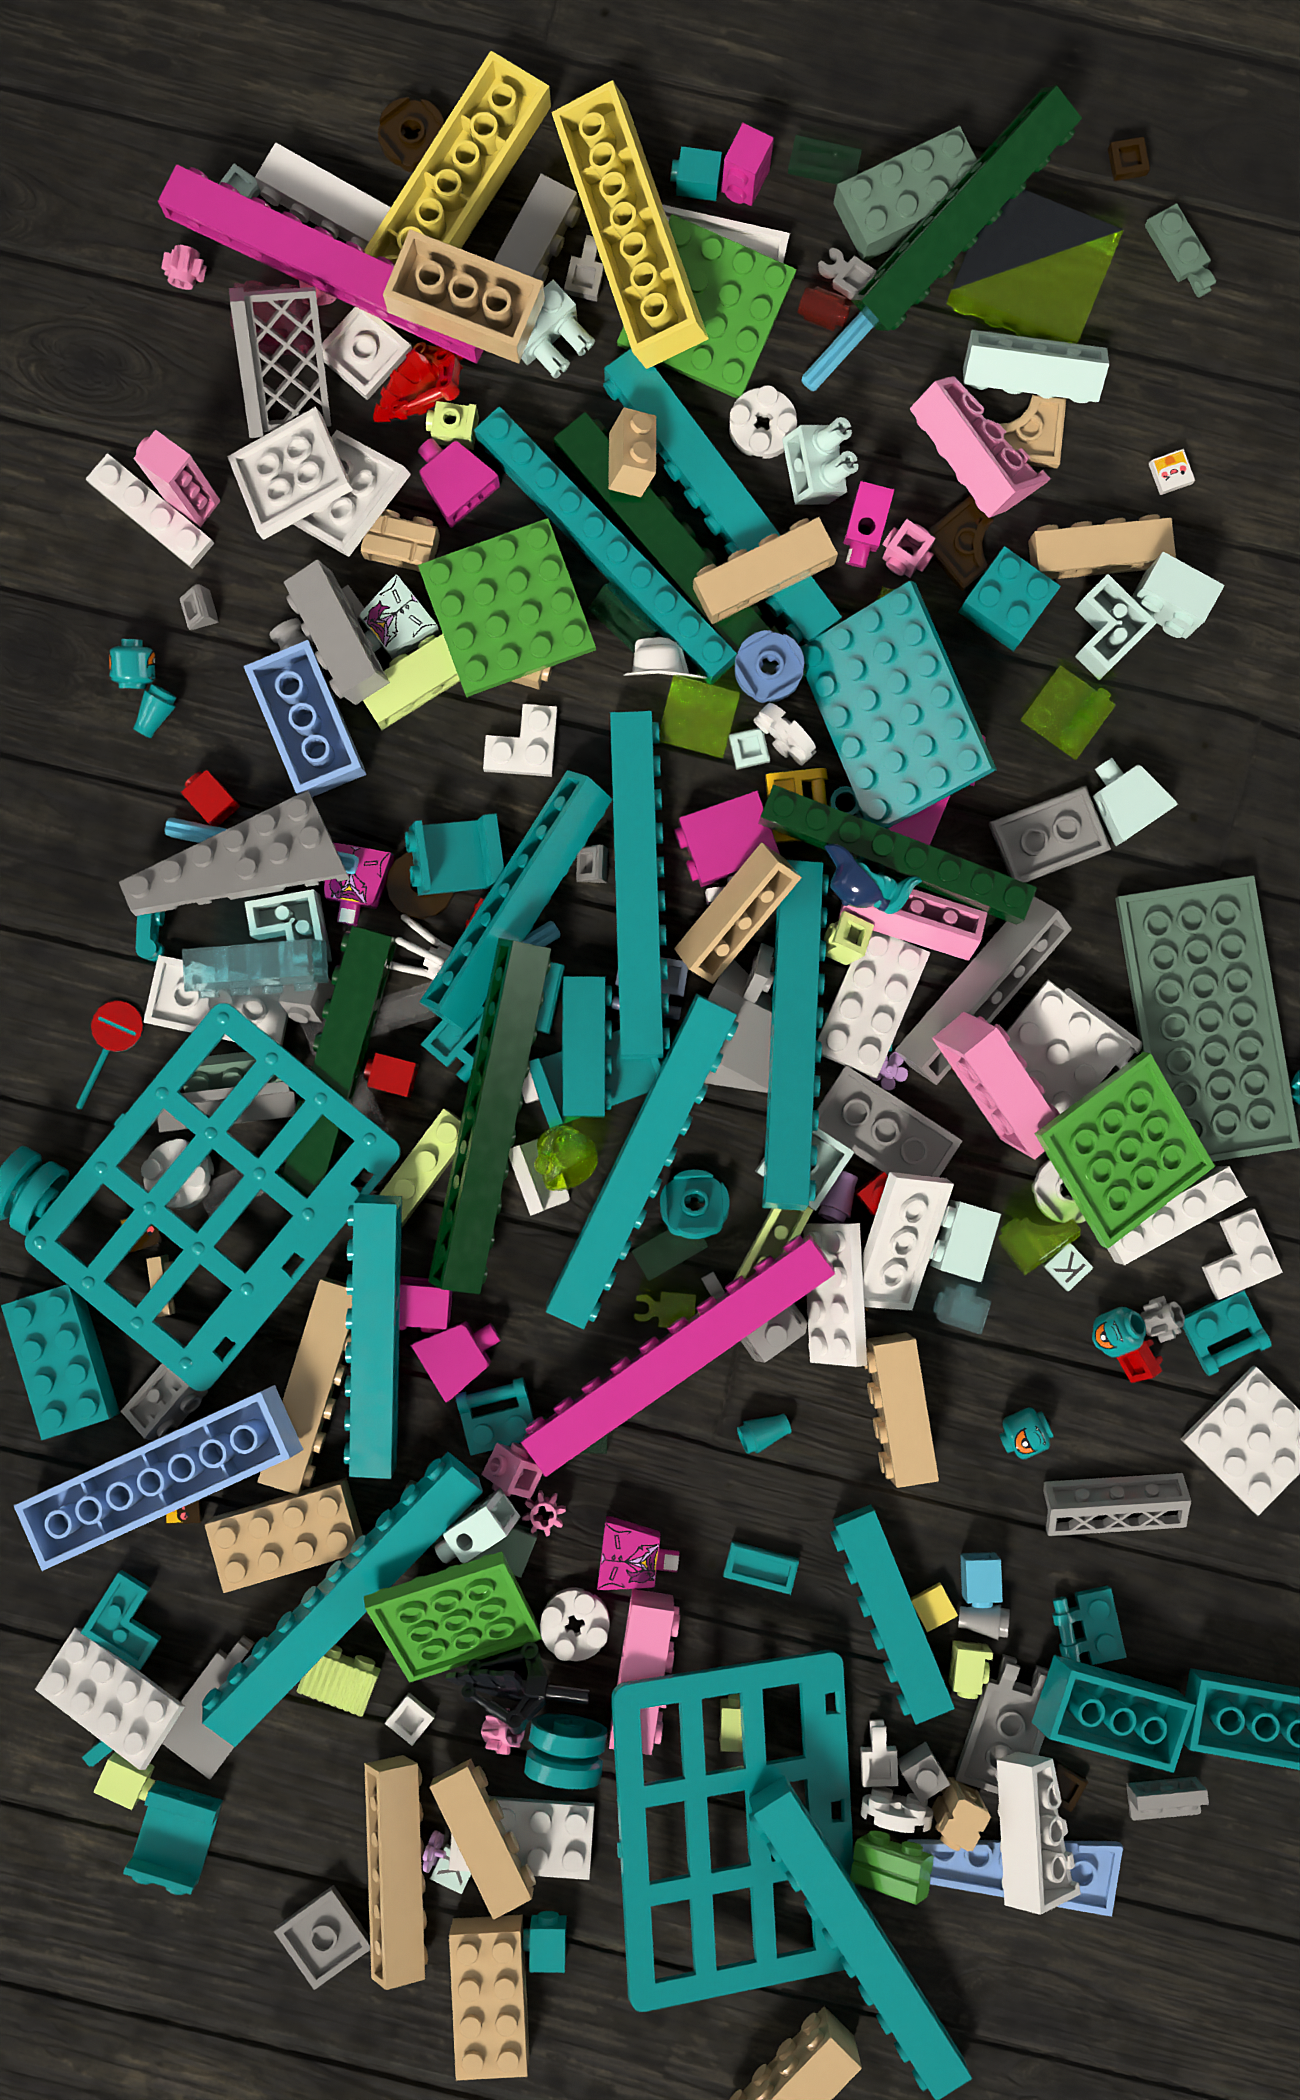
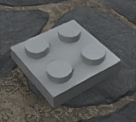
M334 1885L285 1919L274 1930V1933L314 1990L370 1950V1936Z

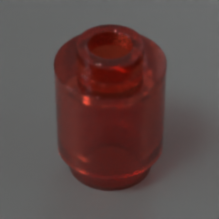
M818 286L815 289L806 287L797 314L804 316L805 321L835 331L837 326L844 327L851 307L845 305L847 298Z

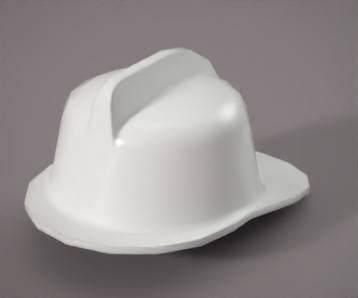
M663 637L637 640L632 673L624 674V676L659 673L707 679L705 676L689 674L682 648L671 639Z

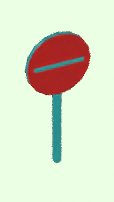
M108 1002L101 1006L93 1016L91 1023L92 1035L97 1044L103 1047V1050L78 1100L76 1108L79 1110L83 1108L109 1052L126 1051L135 1046L142 1036L144 1028L142 1016L135 1007L127 1002Z

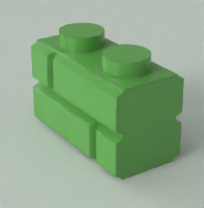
M870 1831L857 1839L850 1875L853 1883L915 1905L927 1898L934 1856L923 1852V1846L909 1841L902 1842V1844L890 1841V1835L881 1831Z

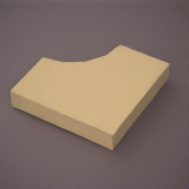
M1032 395L1028 409L1020 418L1010 423L1000 424L1006 431L1004 439L1016 451L1022 448L1031 457L1027 461L1030 466L1059 467L1066 398L1054 397L1046 399L1039 395Z

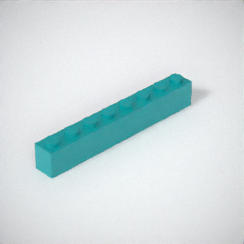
M566 771L419 1001V1003L447 1023L466 1031L471 1022L475 1020L478 1011L487 997L498 939L523 942L526 935L532 930L538 916L549 903L557 886L568 873L576 856L585 846L595 826L604 816L607 807L613 799L592 779L579 773Z
M360 1194L354 1201V1205H349L347 1216L348 1226H353V1239H349L347 1245V1260L353 1261L352 1274H348L346 1284L347 1295H352V1308H348L346 1314V1328L352 1330L351 1342H347L345 1352L346 1363H351V1376H347L345 1381V1396L350 1397V1409H347L345 1412L344 1428L345 1431H350V1443L345 1444L344 1464H349V1477L391 1479L397 1467L402 1196Z

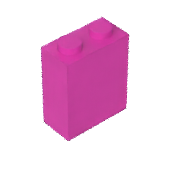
M758 791L679 818L678 824L680 828L674 829L680 848L687 847L691 860L686 861L690 877L692 881L698 879L701 887L724 880L728 876H734L761 842L780 855L772 830L758 824L764 809Z

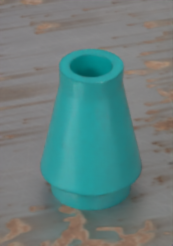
M151 684L148 691L144 690L133 729L144 736L152 738L155 731L175 709L174 702L177 697Z
M784 1413L778 1416L744 1421V1425L737 1428L739 1439L747 1454L752 1452L758 1454L783 1436L792 1432L789 1421Z

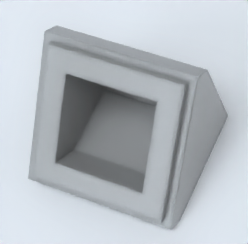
M195 584L180 597L189 630L219 622L209 589L200 584Z
M603 845L583 847L577 855L576 882L607 883L608 849Z

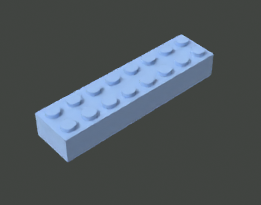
M273 1385L14 1505V1508L39 1566L43 1571L285 1461L301 1452L303 1447L276 1386Z

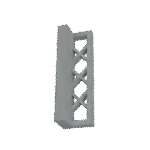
M284 1082L267 1083L234 1124L293 1117L298 1103L297 1093ZM235 1087L181 1094L211 1117ZM165 1109L158 1117L159 1132L188 1129Z
M1183 1473L1044 1482L1043 1488L1048 1508L1046 1522L1048 1536L1184 1528L1187 1526L1191 1498ZM1178 1510V1515L1162 1516L1167 1511ZM1133 1513H1143L1137 1518H1127ZM1098 1515H1108L1103 1520H1093ZM1057 1518H1073L1069 1522L1056 1523Z

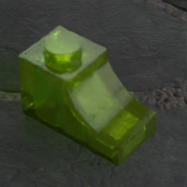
M1028 1217L1021 1221L1015 1218L1001 1228L1000 1231L1003 1234L999 1236V1243L1025 1276L1080 1237L1081 1229L1073 1218L1055 1226L1037 1225L1032 1223Z

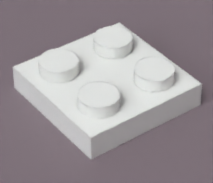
M354 307L322 342L324 363L366 400L376 392L393 370L406 359V354L412 350L411 345L382 319L357 307Z

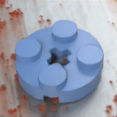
M767 630L757 632L749 636L741 644L735 658V677L739 686L747 695L760 703L776 702L788 697L797 689L803 676L804 656L802 650L794 639L785 634L781 635ZM767 658L770 662L775 660L778 662V665L775 667V674L770 675L768 672L763 673L761 671L763 659Z

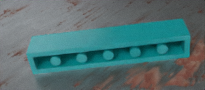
M867 1505L833 1519L836 1530L831 1531L830 1534L837 1551L845 1550L849 1562L843 1566L851 1585L858 1582L862 1595L856 1598L864 1617L871 1615L876 1628L871 1629L870 1633L877 1650L884 1648L889 1661L884 1662L883 1665L890 1682L898 1681L902 1693L896 1697L904 1716L911 1714L917 1725L955 1709L872 1505Z

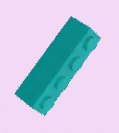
M563 976L562 1117H604L605 1110H611V1089H605V1075H611L612 1059L611 1054H605V1041H611L612 1022L611 1020H605V1006H611L612 986H605V977Z

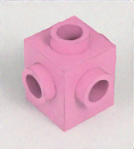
M906 519L901 528L898 530L894 527L882 545L886 547V551L882 559L886 561V566L892 572L900 576L905 574L910 578L916 569L922 572L932 559L934 554L929 552L935 538L924 527Z
M515 1442L512 1443L511 1447L496 1443L482 1473L484 1477L493 1483V1490L496 1491L501 1488L506 1496L510 1497L513 1494L531 1499L543 1474L524 1446Z

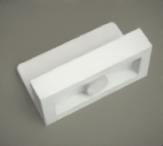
M541 1137L523 1145L510 1148L509 1159L530 1216L570 1200L548 1137Z

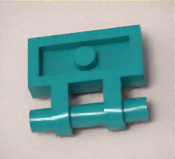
M483 1006L466 1031L442 1019L421 1044L446 1067H449L456 1058L461 1060L464 1065L456 1075L465 1083L470 1079L475 1052L471 1056L464 1049L477 1034L479 1035L484 1012Z
M1108 1585L1075 1592L1077 1607L1069 1608L1066 1597L1053 1599L1055 1612L1052 1613L1054 1625L1058 1626L1062 1643L1059 1644L1062 1657L1080 1662L1079 1655L1087 1652L1092 1665L1126 1658L1113 1594ZM1076 1621H1081L1083 1638L1075 1639L1072 1624Z

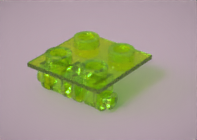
M1060 665L1020 721L1076 760L1116 705L1108 700L1111 694L1104 688H1099L1098 691L1094 690Z
M673 675L659 730V741L723 758L740 692Z

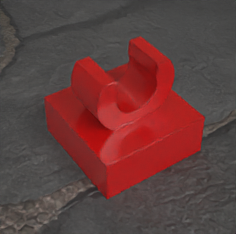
M1152 1339L1143 1341V1344L1137 1350L1117 1357L1131 1383L1154 1378L1162 1372L1159 1366L1163 1360L1162 1356L1154 1357L1149 1348L1154 1344Z

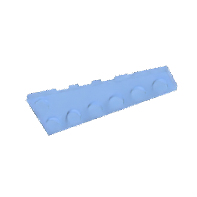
M907 1840L923 1846V1852L934 1856L930 1884L1004 1897V1889L1002 1887V1853L1000 1851L1001 1840H979L974 1850L969 1852L963 1848H960L959 1851L953 1850L941 1840ZM1064 1841L1066 1851L1073 1854L1075 1867L1070 1869L1072 1881L1079 1882L1081 1894L1057 1907L1112 1917L1123 1852L1122 1844L1116 1841Z

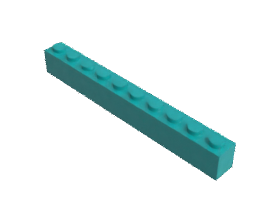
M630 349L604 368L605 382L603 386L614 401L619 399L625 408L656 416V454L659 453L666 462L664 468L670 478L675 482L679 480L685 487V497L695 509L700 507L706 515L704 521L709 530L715 536L720 534L726 542L724 547L729 556L741 549H746L749 552L759 547V542L769 535L777 534L778 537L781 536L654 366L646 369L633 354L632 349ZM812 576L767 597L768 599L765 600L771 613L775 617L780 615L788 625L786 631L797 644L801 642L802 645H808L816 637L839 624L842 618Z
M500 406L474 429L478 445L664 638L671 639L682 648L685 660L700 676L707 677L704 680L710 686L735 664L737 653Z
M652 711L610 712L621 1059L663 1058V1049H670L669 1028H662V1014H669L668 993H661V980H668L667 959H660V946L666 945V925H659V911H665V890L658 891L657 877H664V857H657L656 844L663 843L662 823H655V810H662L661 789H654V777L661 776L660 756H653V743H659V722H652Z
M787 860L802 878L776 909L773 972L775 976L772 993L762 1208L805 1211L809 1206V1201H815L816 1180H810L811 1166H816L818 1152L817 1145H812V1131H817L819 1124V1110H813V1097H819L820 1076L814 1074L815 1062L820 1063L822 1054V1042L816 1041V1028L821 1029L823 1023V1008L817 1007L818 995H823L825 975L819 974V961H824L826 954V941L820 940L821 928H826L827 907H822V895H827L829 875L823 874L822 862Z
M696 993L546 1303L547 1313L581 1329L585 1328L588 1320L591 1322L595 1321L602 1303L598 1302V1299L603 1289L606 1291L610 1290L617 1275L613 1268L618 1258L621 1260L625 1259L631 1247L632 1241L628 1240L633 1227L636 1229L641 1227L647 1210L643 1209L648 1197L654 1198L661 1186L662 1179L658 1178L663 1166L669 1167L676 1155L678 1148L673 1145L678 1135L684 1136L690 1127L693 1117L689 1115V1112L694 1102L700 1104L706 1094L708 1085L704 1084L708 1073L709 1071L713 1073L717 1071L724 1055L719 1051L725 1039L731 1041L738 1028L739 1022L735 1021L737 1014L734 1011Z
M449 1452L441 1459L434 1460L428 1466L425 1476L416 1485H410L403 1492L400 1502L392 1510H386L380 1515L375 1527L367 1536H360L353 1544L351 1552L342 1561H336L329 1568L326 1578L317 1587L312 1586L307 1590L301 1600V1604L293 1612L285 1613L279 1620L276 1629L267 1638L263 1637L256 1643L251 1655L243 1663H237L230 1670L227 1680L218 1689L213 1688L208 1692L202 1702V1724L233 1747H236L367 1612L364 1596L375 1593L382 1588H390L482 1494L483 1490L479 1477Z
M786 1776L751 1796L749 1801L752 1813L748 1816L759 1835L765 1832L770 1840L767 1846L777 1863L781 1861L785 1863L788 1868L785 1874L795 1892L802 1890L807 1899L803 1902L812 1919L816 1921L820 1918L825 1926L822 1929V1933L832 1950L838 1947L843 1954L840 1957V1961L850 1978L857 1976L861 1983L858 1989L864 2001L869 2007L874 2004L878 2009L879 2013L876 2014V2017L886 2035L892 2032L897 2039L894 2045L903 2062L911 2061L915 2069L912 2070V2074L921 2090L929 2089L934 2099L940 2100L971 2080L972 2076L961 2052Z

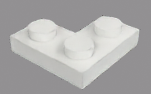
M523 704L520 738L486 735L484 772L552 777L557 707Z
M1250 1208L1220 1221L1233 1254L1202 1267L1215 1299H1223L1283 1273L1255 1209Z

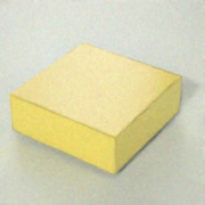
M940 1582L910 1598L927 1632L958 1616Z

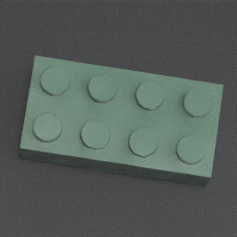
M960 126L837 184L833 204L863 262L901 245L977 161Z

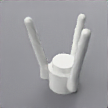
M402 914L401 919L438 949L431 947L428 951L412 942L397 937L395 939L397 944L425 958L423 965L428 967V969L392 962L390 969L425 976L434 980L453 947L441 942L406 914Z

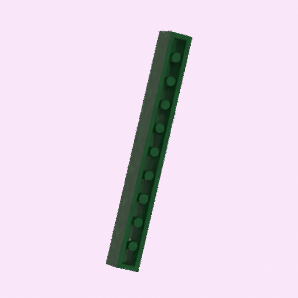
M584 412L554 437L557 453L658 572L737 654L741 644L749 636L757 632L767 630L780 634L773 625L768 627L760 618L762 613L756 604L748 606L711 625L693 590V580L697 577V572L711 564L716 566L718 564L717 559L708 548H700L694 540L696 535L686 522L683 521L681 524L672 515L674 509L668 500L662 495L658 498L650 489L652 487L651 482L641 497L608 489L609 439L606 437L608 432L597 418L592 420ZM767 658L763 659L761 671L763 673L768 672L770 675L775 674V667L778 665V662L776 660L770 662ZM803 668V676H802V679H801L800 683H802V682L804 681L805 676H806V673H807V672L804 670V668Z
M498 939L428 1280L429 1283L441 1290L480 1294L482 1284H484L487 1278L486 1263L489 1250L494 1244L495 1236L493 1229L495 1219L501 1210L502 1201L500 1195L502 1185L508 1176L509 1166L507 1161L509 1151L515 1142L516 1131L514 1127L516 1117L523 1104L521 1094L523 1083L530 1070L528 1058L531 1045L537 1036L535 1024L538 1010L541 1009L544 1002L542 990L545 976L549 973L551 967L550 948L514 940Z

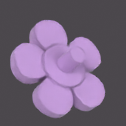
M897 1052L890 1054L889 1058L886 1056L876 1079L869 1077L870 1080L878 1081L881 1079V1088L892 1090L895 1087V1080L903 1082L908 1077L907 1069L898 1067L904 1060Z
M435 1830L425 1848L423 1871L426 1873L430 1872L432 1865L435 1866L439 1857L444 1859L446 1856V1851L440 1850L444 1841V1834L440 1833V1831Z

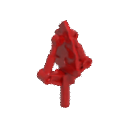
M424 342L416 344L406 354L407 358L397 370L394 369L390 374L391 379L386 388H382L380 393L382 398L379 404L376 403L373 420L375 422H391L390 419L394 418L406 420L408 419L407 416L426 413L427 409L436 405V401L447 402L457 398L460 393L458 387L460 371L463 369L459 362L463 357L440 346H430Z

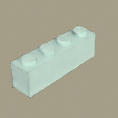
M971 330L963 366L964 384L979 390L989 387L1003 389L1010 394H1020L1021 392L1033 393L1046 399L1063 397L1070 398L1077 403L1099 402L1109 367L1107 348Z

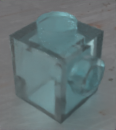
M957 1283L956 1289L946 1286L944 1293L939 1292L935 1301L934 1312L938 1313L936 1319L940 1322L982 1334L992 1301L976 1296V1288Z

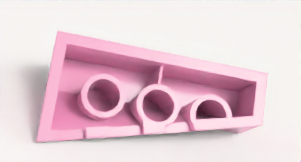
M954 376L935 381L914 403L910 410L916 417L920 428L926 431L935 443L938 453L953 468L958 481L966 486L974 497L977 507L988 518L1006 512L1051 479L1043 470L1037 474L1027 463L1031 457L1022 448L1016 451L1004 439L1006 431L998 422L995 423L983 417L982 414L985 408Z

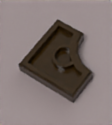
M972 495L928 530L930 535L935 538L929 552L934 554L933 558L961 591H964L989 568L983 556L982 541L985 531L990 527L994 519L992 517L988 518L977 507Z

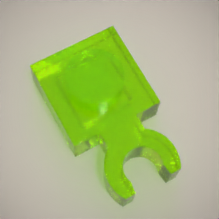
M661 1291L660 1301H654L647 1294H639L636 1296V1301L647 1302L649 1310L645 1314L635 1313V1319L638 1321H648L653 1316L659 1317L658 1327L668 1328L683 1316L689 1320L694 1316L696 1294Z

